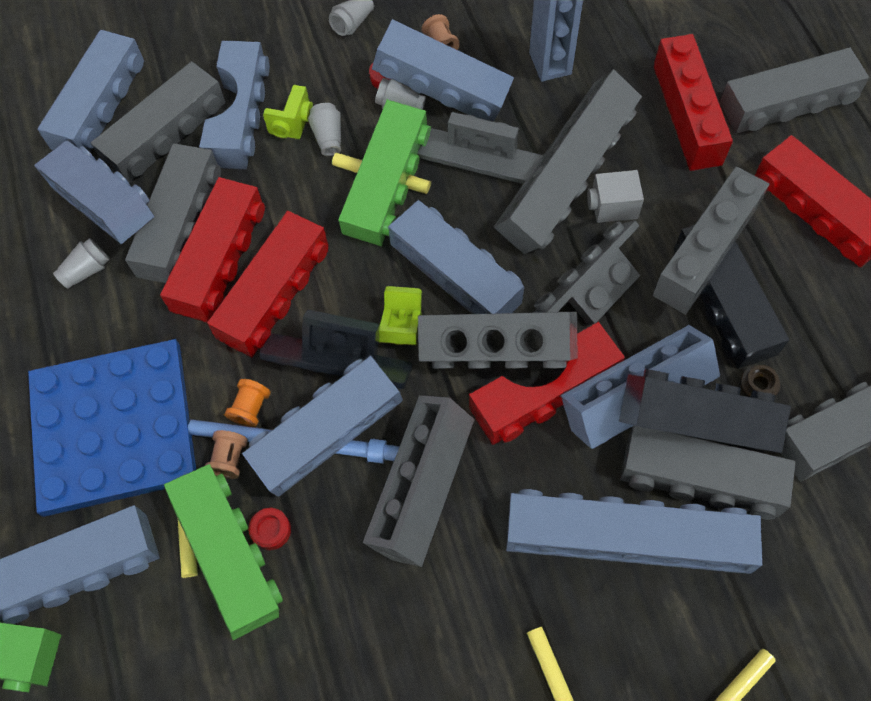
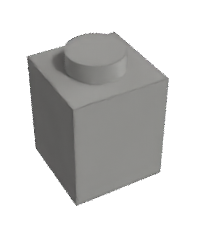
M638 170L595 174L593 188L587 191V202L589 210L595 211L597 223L638 219L644 201Z

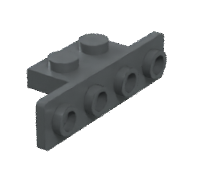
M454 112L451 113L448 121V132L431 128L426 146L421 145L417 153L421 159L521 184L525 183L543 157L540 154L517 149L519 128L502 122L496 123L479 119L472 115Z
M633 220L623 224L618 221L607 228L603 233L605 237L599 245L596 244L587 249L580 257L582 262L576 268L566 271L558 279L559 286L552 293L548 292L534 304L536 310L533 313L558 312L568 301L587 325L595 324L640 276L619 249L640 226L637 221Z

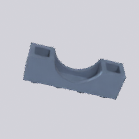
M222 41L217 69L223 87L234 92L237 96L233 104L225 112L205 119L199 148L212 150L220 168L247 169L249 156H253L255 152L253 133L254 129H258L260 125L258 106L259 102H263L265 98L263 80L264 76L269 75V58L264 56L260 42Z

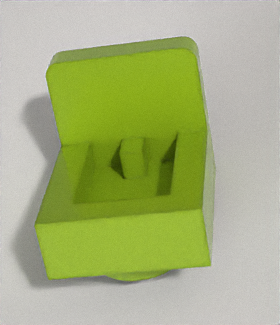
M293 85L284 111L265 108L263 117L268 133L280 138H301L306 121L308 122L310 109L313 107V103L309 101L306 87Z
M393 286L385 288L384 311L379 329V342L397 345H416L418 338V316L421 315L422 306L421 289Z

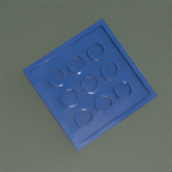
M176 339L28 371L36 508L39 515L45 517L165 489V483L196 470L192 435L188 431L190 418L181 350Z

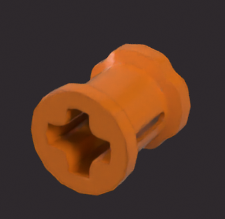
M240 379L237 384L239 391L231 408L226 409L224 415L234 423L256 428L259 422L256 418L263 400L269 398L271 391L256 381Z

